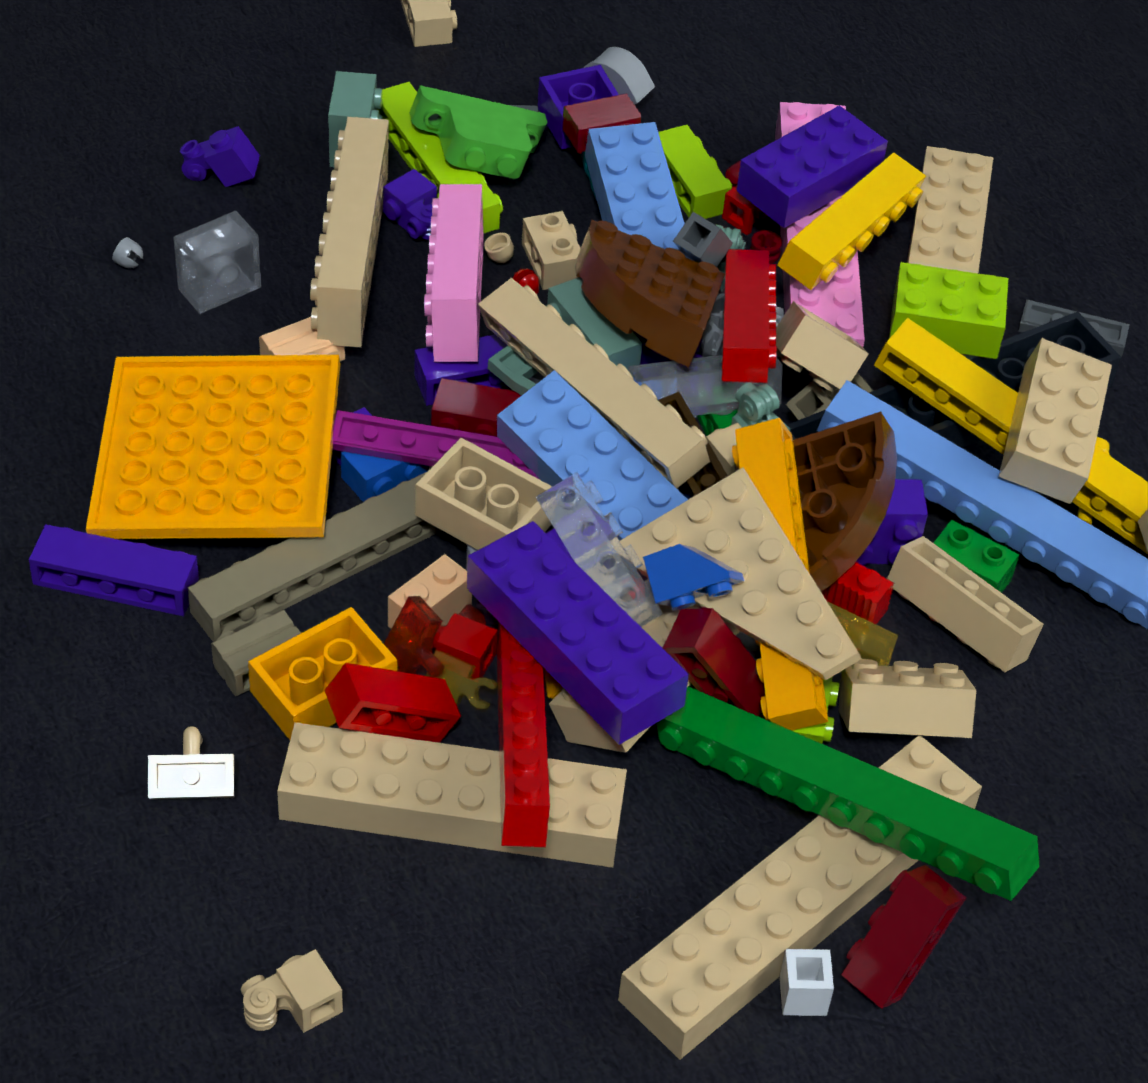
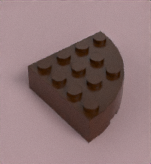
M591 220L575 265L576 276L583 279L581 288L585 296L610 322L626 334H631L634 330L639 335L648 339L645 346L682 365L690 366L725 273L720 272L711 263L703 261L698 263L686 258L679 250L661 248L652 244L648 238L642 235H629L619 231L610 222H597L595 220Z
M881 411L793 440L809 571L820 591L832 585L854 565L872 542L887 513L895 487L897 452L894 431Z

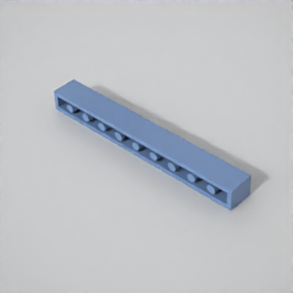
M847 380L825 410L817 429L818 432L881 411L895 434L897 452L895 479L922 480L924 495L929 501L940 504L955 513L961 520L975 525L990 534L996 541L1005 543L1023 554L1026 559L1040 564L1055 573L1061 580L1075 585L1090 594L1096 601L1105 603L1120 612L1129 621L1138 623L1148 629V559L1035 491L999 477L1000 471L850 381Z

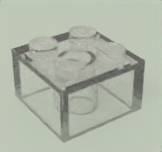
M237 211L174 236L178 289L199 314L261 288L258 234Z

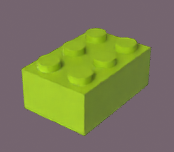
M900 262L894 290L889 339L902 323L909 318L960 354L997 359L1006 325L1008 278Z

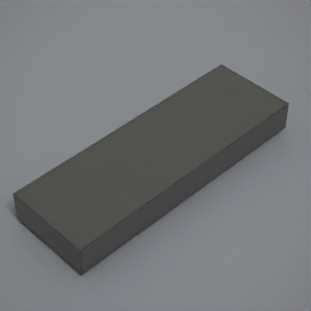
M1026 299L1018 331L1026 332L1077 311ZM1079 312L1112 348L1122 356L1130 324Z

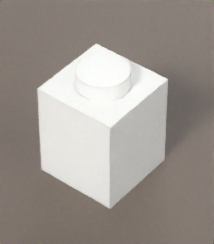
M786 949L779 976L782 1014L827 1016L834 990L830 950Z

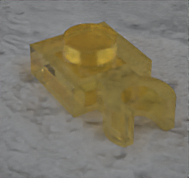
M441 650L435 651L425 675L445 679L456 704L461 703L463 696L466 695L469 702L474 707L480 709L489 708L490 705L487 701L480 699L478 695L480 687L483 685L491 689H497L498 683L491 678H472L476 666Z

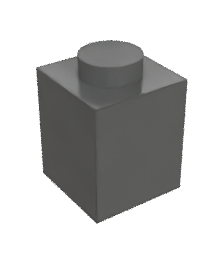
M695 212L690 215L673 240L676 246L693 261L698 263L702 261L708 262L716 267L733 244L721 228Z

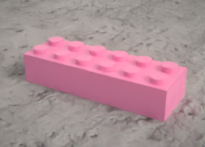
M440 184L439 198L432 199L431 235L429 236L428 274H426L424 311L428 319V325H426V347H433L434 362H478L480 309L478 303L481 302L484 250L482 184Z

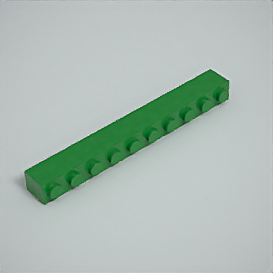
M689 686L687 687L685 706L656 723L660 744L664 745L667 749L678 751L696 759L702 765H709L729 774L736 780H742L756 786L769 795H776L794 803L802 810L814 812L831 820L840 827H847L867 836L873 842L885 844L904 853L911 859L920 860L940 869L949 876H956L974 884L987 893L996 894L1012 901L1040 867L1038 838L1036 835Z

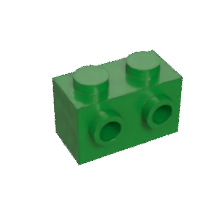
M951 520L934 542L936 546L1001 593L1012 580L1019 554L968 527Z

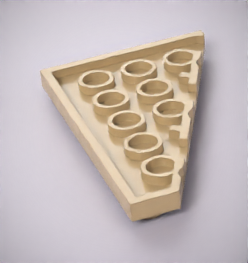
M744 467L609 547L618 561L622 560L639 570L646 577H648L643 560L644 556L677 544L695 547L741 572L744 577V582L732 585L733 591L731 593L714 598H709L708 594L695 598L696 604L701 607L713 608L721 615L723 621L733 624L736 629L758 642H764L778 650L791 661L804 665L810 672L824 680L831 678L862 659Z

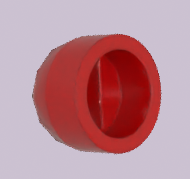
M528 268L518 270L514 274L513 279L522 287L529 286L538 295L540 283L538 276Z

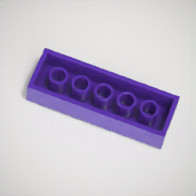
M534 521L468 555L467 589L618 745L685 706L689 674Z

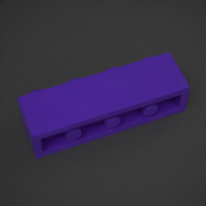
M45 524L29 558L33 585L179 616H185L189 606L188 587L199 581L197 556L182 551L152 547L144 543H133L87 534L68 527L61 528Z

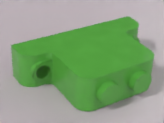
M421 85L409 112L411 122L417 128L439 136L444 157L450 164L464 169L511 179L520 177L529 154L536 151L547 125L545 113Z

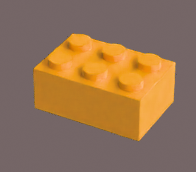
M350 607L248 661L250 692L290 740L295 722L330 727L337 723L324 690L344 663L397 671V659L357 612Z

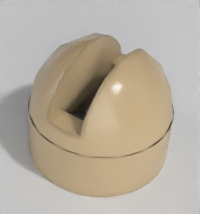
M506 233L493 234L484 243L486 253L493 262L506 263L513 256L514 245L510 236Z

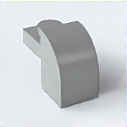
M609 47L598 58L584 66L586 68L601 65L618 94L627 93L633 104L638 103L655 87L642 62L634 54L623 48Z

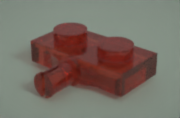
M408 596L384 645L397 659V671L415 674L422 665L431 677H438L443 673L442 670L445 669V666L434 656L432 647L434 637L443 621L421 596Z

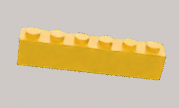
M892 153L789 241L777 266L810 290L821 281L829 282L837 272L839 265L846 267L854 257L856 250L864 251L874 235L877 237L881 236L891 220L896 222L902 216L907 205L912 208L918 202L924 192L920 187L926 175L897 154Z

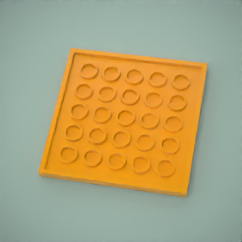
M339 355L116 357L86 525L87 534L114 539L324 537L333 447V426L336 416L340 375Z

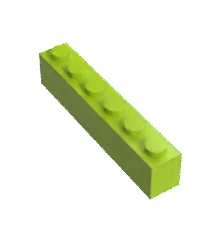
M406 82L382 89V107L377 110H379V115H383V119L389 120V140L410 169L417 170L437 186V198H439L440 184H482L483 234L499 229L500 214L503 212L500 197L496 193L493 194L487 186L484 176L477 171L450 164L444 157L439 136L435 133L421 130L411 122L409 112L417 94L411 83Z

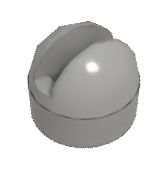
M126 237L115 248L112 260L122 267L135 268L138 266L135 262L137 257L143 259V250L138 243Z

